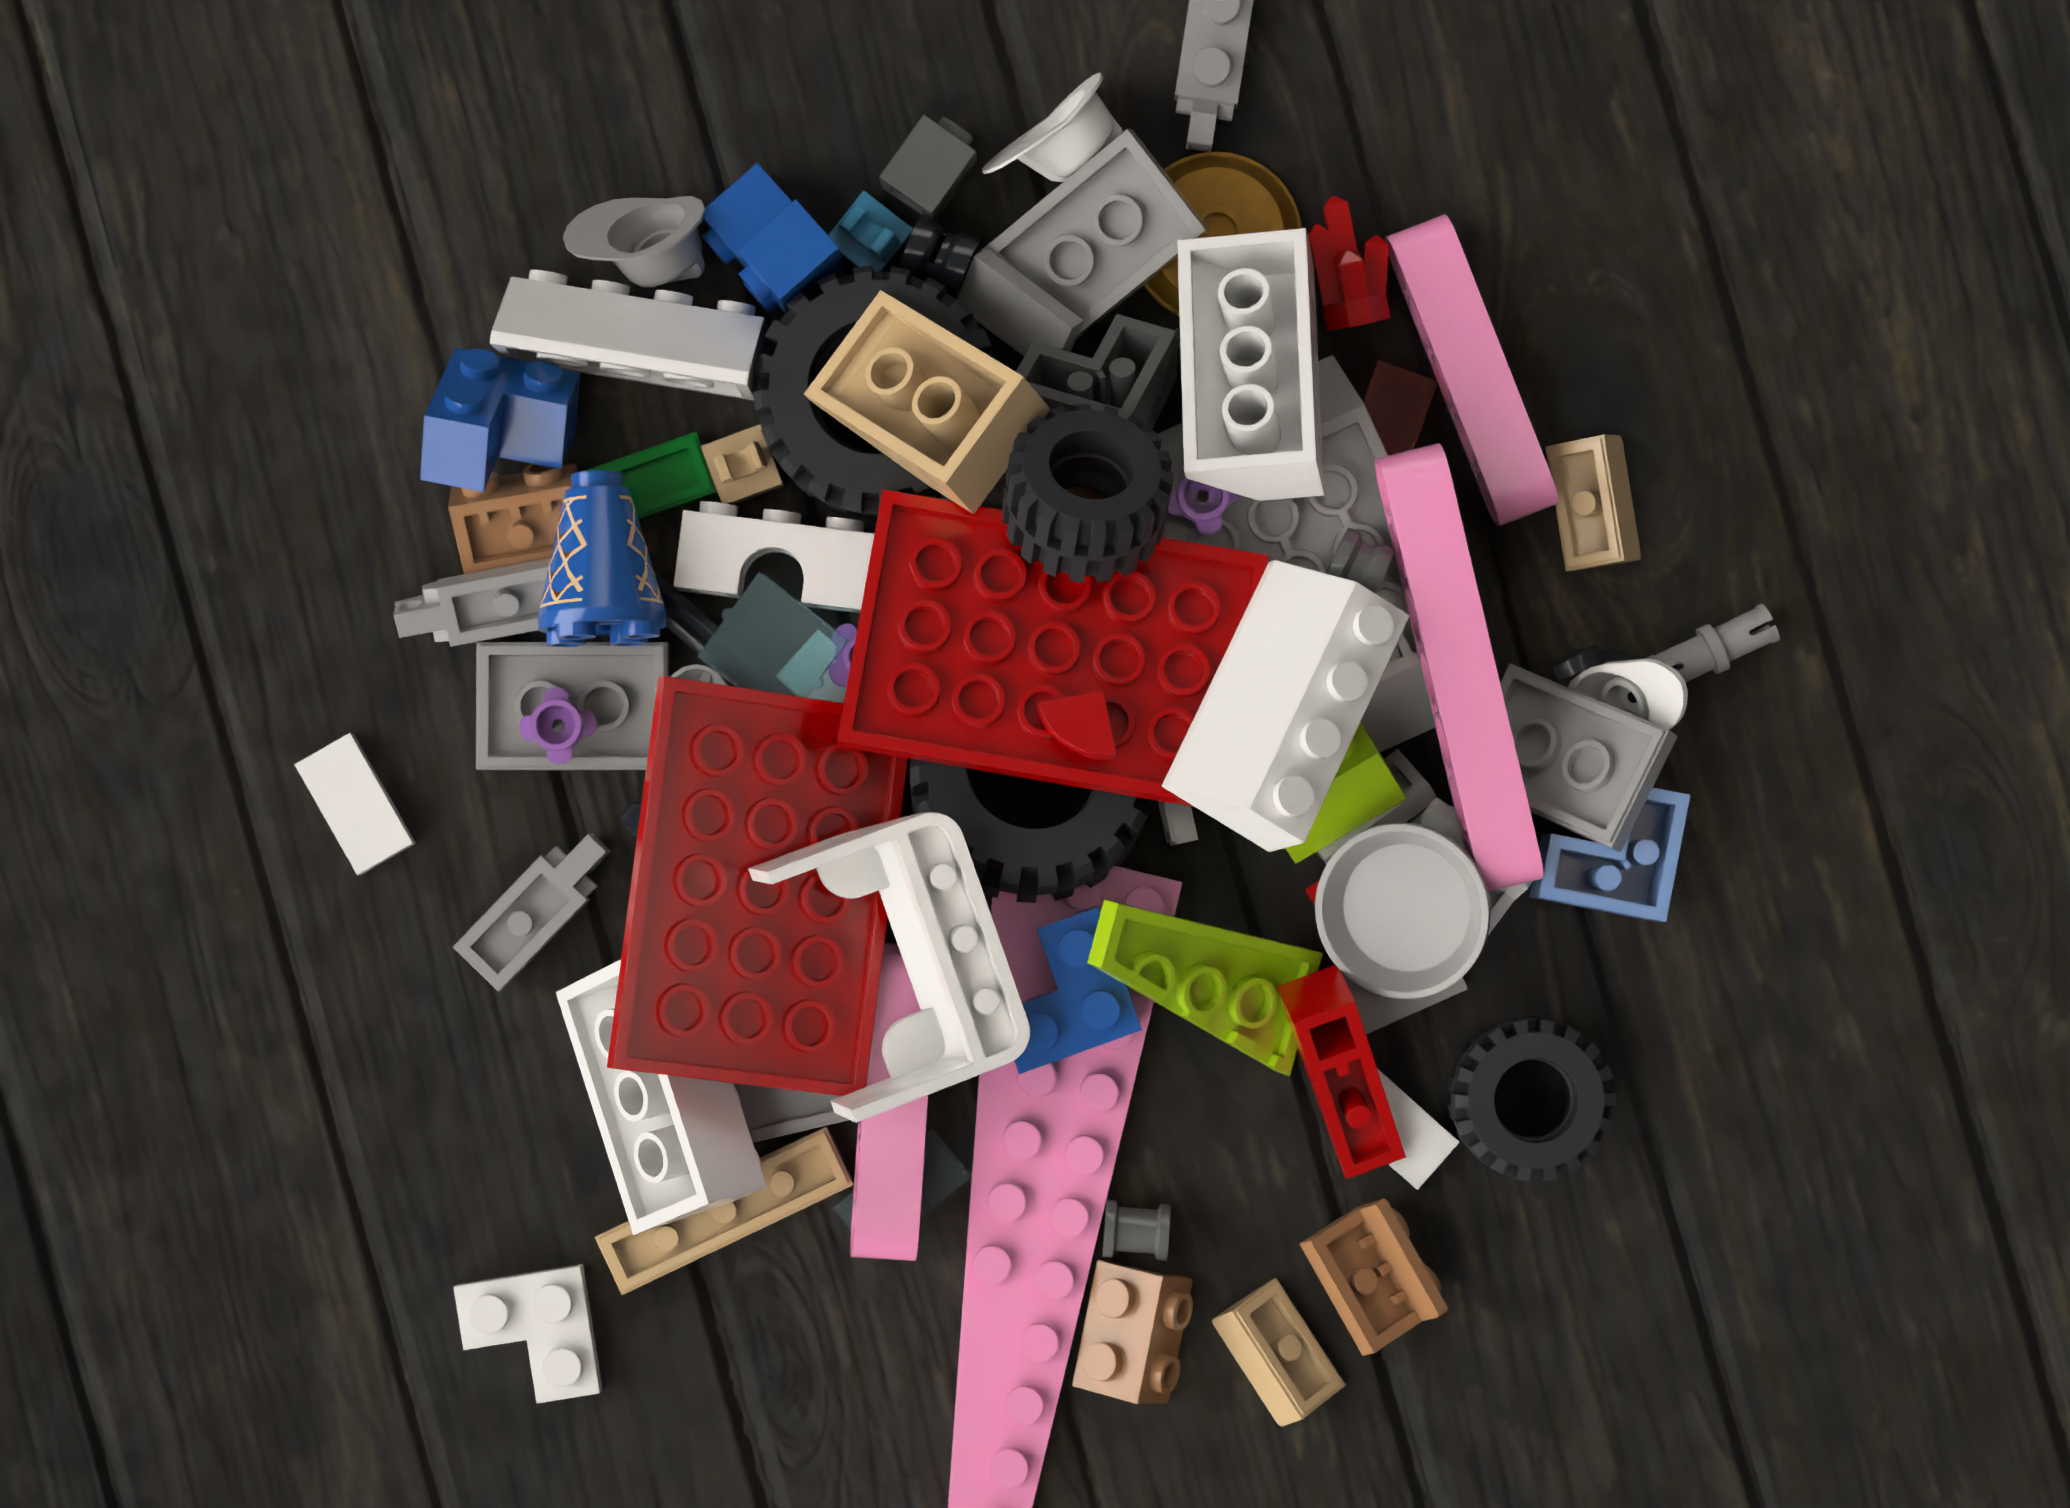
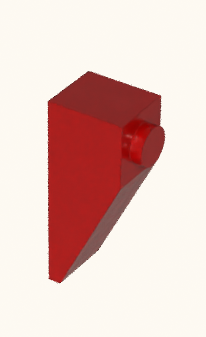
M1336 965L1278 985L1277 988L1294 1039L1345 1178L1348 1179L1406 1158L1355 1000L1341 971Z

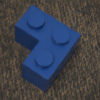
M758 163L705 208L706 212L703 221L709 230L701 237L725 265L729 264L734 258L737 259L744 267L739 273V276L745 282L743 283L744 286L768 313L778 305L786 314L789 310L787 303L800 291L807 295L819 287L817 280L833 273L837 276L845 269L839 247L796 199L792 202Z
M455 347L424 415L420 480L484 492L498 457L562 469L575 436L581 372L560 368L558 365L548 361L528 362L497 356L495 353L485 349L466 350Z
M1098 907L1037 928L1058 989L1022 1002L1029 1022L1030 1037L1024 1052L1014 1060L1019 1074L1142 1030L1127 986L1087 963L1100 916Z

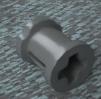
M1106 1199L1102 1257H1113L1116 1251L1154 1254L1157 1261L1166 1262L1169 1245L1171 1205L1161 1203L1158 1209L1119 1207L1116 1200Z

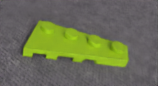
M1104 899L1087 963L1272 1070L1290 1076L1298 1047L1277 986L1317 972L1323 953Z

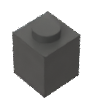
M923 115L880 175L882 189L918 214H923L937 220L977 164L976 151L969 146L974 140L973 137L959 125L945 117H942L937 124Z

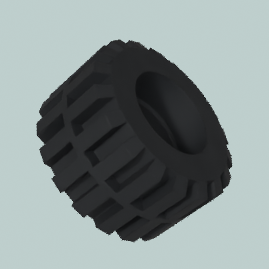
M1076 404L1075 411L1070 412L1061 406L1050 410L1048 420L1037 416L1028 423L1027 433L1019 432L1014 441L1012 453L1009 456L1003 496L1002 521L1003 524L1008 525L1007 537L1012 546L1022 545L1021 556L1030 564L1040 561L1044 564L1043 572L1054 577L1057 576L1059 571L1071 574L1070 581L1084 583L1085 576H1095L1097 582L1112 580L1114 571H1119L1124 576L1132 573L1137 568L1138 560L1147 562L1154 554L1156 543H1160L1164 531L1174 473L1170 472L1172 460L1169 451L1160 450L1161 438L1154 430L1143 432V421L1133 415L1124 419L1117 416L1118 409L1105 406L1104 411L1091 410V404ZM1070 487H1088L1101 491L1110 498L1086 499L1075 496L1065 489Z
M1518 1017V1019L1510 1021L1502 1020L1492 1024V1028L1486 1032L1477 1033L1469 1040L1472 1044L1464 1053H1459L1454 1062L1457 1065L1453 1078L1449 1077L1447 1091L1451 1094V1104H1447L1449 1117L1454 1120L1457 1128L1455 1132L1460 1141L1472 1152L1471 1154L1479 1161L1501 1174H1506L1518 1180L1530 1181V1179H1541L1549 1181L1558 1179L1557 1175L1567 1171L1572 1174L1582 1168L1581 1162L1588 1155L1595 1157L1603 1147L1599 1144V1141L1604 1132L1610 1134L1614 1120L1610 1119L1611 1106H1617V1094L1611 1091L1609 1081L1613 1079V1075L1609 1065L1604 1064L1599 1057L1601 1052L1592 1042L1584 1039L1580 1032L1569 1026L1534 1017ZM1526 1060L1542 1061L1555 1068L1562 1076L1567 1091L1566 1107L1557 1124L1549 1131L1532 1137L1521 1136L1507 1129L1499 1120L1494 1104L1495 1090L1502 1075L1514 1064Z

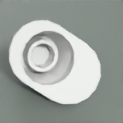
M1100 72L1094 74L1079 85L1045 120L995 155L982 168L983 174L994 172L1018 159L1050 181L1064 182L1123 133L1122 128L1096 93L1103 75Z

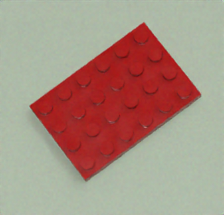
M883 489L837 737V746L1194 807L1163 788L1162 784L1267 567L1269 555L1162 537L1160 543H1156L1154 554L1147 562L1138 560L1137 568L1132 573L1124 576L1119 571H1114L1112 580L1097 582L1095 576H1085L1084 583L1070 581L1071 574L1059 571L1057 576L1054 577L1043 572L1044 564L1037 561L1030 564L1021 556L1022 545L1012 546L1007 537L1008 525L1003 524L1002 509L980 506L972 514L953 501ZM1103 690L1116 750L1115 759H1090L1066 747L1045 728L1037 708L1038 702Z
M669 676L658 677L607 1068L844 1096L866 1087L888 918L879 890L859 898H844L833 894L824 886L817 868L774 884L752 881L748 870L750 867L839 834L900 818L908 758L837 746L844 703Z

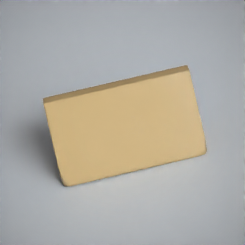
M1603 434L1546 446L1549 470L1558 494V504L1555 505L1565 570L1575 571L1640 560L1641 551L1621 436Z
M1277 1278L1270 1280L1213 1318L1212 1323L1279 1426H1285L1304 1419L1346 1386Z

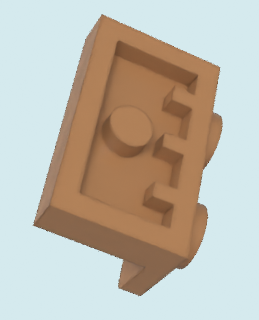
M530 464L523 469L522 473L499 477L496 472L492 471L484 492L452 486L448 508L464 574L551 558L565 490L571 488V474L578 472L577 465L568 464L563 465L562 469Z

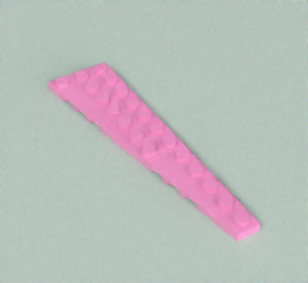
M1112 866L1104 880L1092 888L1083 884L1074 889L1073 896L1054 901L1052 894L1037 895L1036 903L1016 902L1017 894L1000 891L998 898L992 896L991 916L1021 1002L1058 989L1037 928L1094 907H1098L1101 913L1104 899L1174 916L1182 882ZM1128 986L1127 989L1141 1025V1031L1022 1074L1018 1073L1016 1064L1013 1061L979 1075L948 1508L1033 1507L1154 1003L1151 999Z

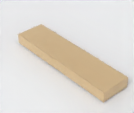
M823 1127L760 1157L761 1170L767 1185L762 1190L725 1205L633 1235L628 1220L597 1235L595 1239L621 1294H626L854 1185L828 1127Z

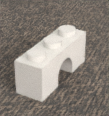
M707 501L700 502L699 512L683 510L674 587L678 591L742 599L745 575L750 565L757 558L765 554L784 553L796 559L803 570L804 581L801 603L805 607L860 613L874 533L864 532L865 522L847 518L827 517L826 527L800 525L801 514L773 509H764L762 520L737 517L738 506Z

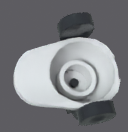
M1594 644L1587 648L1576 649L1552 665L1558 680L1581 672L1570 681L1568 688L1670 730L1677 725L1685 713L1688 697L1685 680L1677 670L1661 661L1641 659L1638 655L1631 657L1618 650H1600L1598 644Z

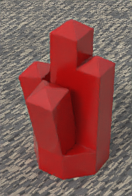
M1332 196L1322 206L1326 229L1316 224L1307 234L1325 329L1330 331L1391 318L1386 296L1389 244L1380 236L1374 235L1363 242L1361 257L1357 251L1348 202Z

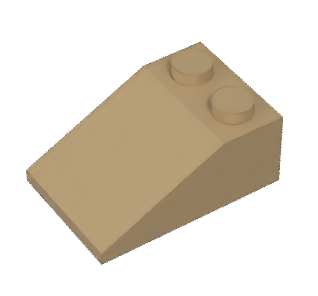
M881 290L804 393L810 401L915 477L972 514L977 511L1007 470L1009 456L1012 453L1013 444L1019 432L1027 433L1030 421L1037 416L1045 418L1051 410L1022 375Z

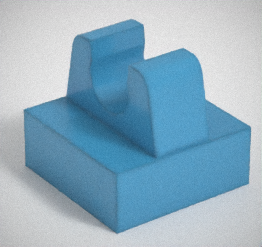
M863 190L828 236L839 247L841 256L853 266L872 265L873 271L884 272L908 242L913 228Z

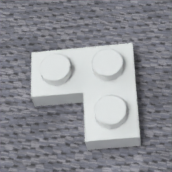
M583 1264L462 1283L454 1286L463 1350L527 1340L536 1403L602 1392Z

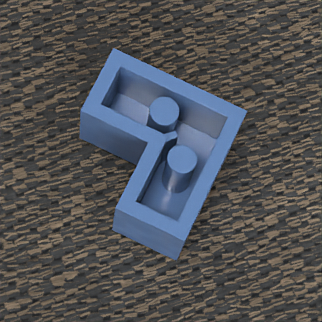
M1652 788L1621 853L1597 842L1551 833L1541 834L1539 850L1544 874L1542 879L1532 882L1529 897L1654 922H1666L1691 795Z

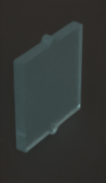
M759 572L735 606L722 611L724 621L697 657L735 687L808 697L813 689H820L824 686L823 675L849 640L764 573Z

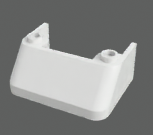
M934 812L913 814L839 834L748 868L752 881L774 884L817 868L824 886L833 894L844 898H859L879 890L921 1011L894 1022L883 1038L882 1054L890 1078L831 1100L834 1113L857 1123L1016 1060L1024 1052L1030 1037L1029 1022L965 838L958 824L950 817Z

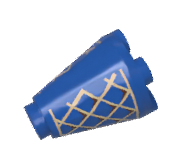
M611 470L571 474V488L565 490L538 614L539 632L546 633L547 646L549 647L585 645V639L595 638L597 635H610V645L649 644V638L659 637L660 629L667 627L666 610L630 490L627 487H623V473Z

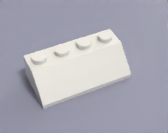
M1306 228L1177 240L1185 477L1258 501L1324 496L1314 263Z
M530 270L528 279L511 276L490 337V344L503 357L528 362L548 361L558 365L560 368L580 371L581 373L754 401L753 392L756 391L757 377L754 371L758 354H763L766 345L765 335L768 331V324L765 318L755 316V306L741 302L719 300L717 310L692 306V296L666 290H656L654 299L629 296L630 286L605 280H593L591 289L567 286V276L543 270Z
M1276 560L1269 562L1162 787L1268 852L1304 843L1409 615L1358 582Z
M621 960L557 991L556 995L633 1235L733 1202L762 1190L767 1185L761 1170L759 1155L754 1148L744 1118L740 1097L733 1083L607 1068Z

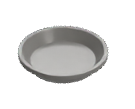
M1414 823L1381 824L1362 831L1349 839L1334 853L1320 877L1315 899L1317 929L1323 946L1331 960L1344 975L1360 987L1389 998H1422L1443 991L1456 983L1473 967L1485 946L1490 928L1491 908L1489 894L1484 878L1473 859L1458 843L1445 834L1427 826Z

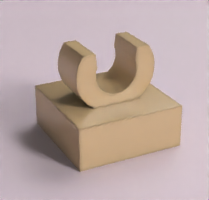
M761 424L701 446L722 503L734 505L784 486L772 452L761 432Z

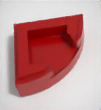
M1103 690L1038 702L1037 708L1045 728L1066 747L1090 759H1115L1116 750Z

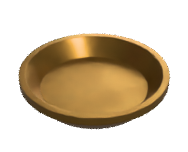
M1205 152L1185 157L1164 169L1210 229L1202 238L1302 228L1297 206L1288 189L1269 169L1250 158L1227 152ZM1177 257L1145 283L1144 287L1161 306L1179 316Z

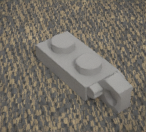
M1189 0L1174 100H1177L1175 113L1191 115L1186 149L1211 152L1216 119L1232 121L1233 110L1237 109L1253 0Z
M551 558L437 579V582L423 585V595L395 602L393 615L399 638L433 632L435 642L449 641L450 647L539 630L538 614Z
M593 833L591 835L587 834L568 855L558 846H555L546 856L541 855L467 931L453 948L498 992L502 991L590 900L588 896L599 885L588 875L611 851Z

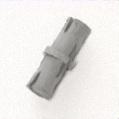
M1761 603L1755 606L1754 609L1713 628L1710 624H1706L1695 630V637L1656 655H1650L1646 659L1658 660L1671 667L1676 665L1674 669L1680 673L1686 683L1711 670L1716 674L1722 673L1730 669V661L1771 642L1775 643L1780 640L1776 625L1771 627L1766 625L1749 633L1751 629L1773 620L1768 609Z

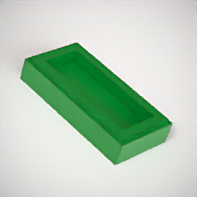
M697 432L585 470L622 472L623 487H627L630 490L639 521L718 494L701 449L702 444Z

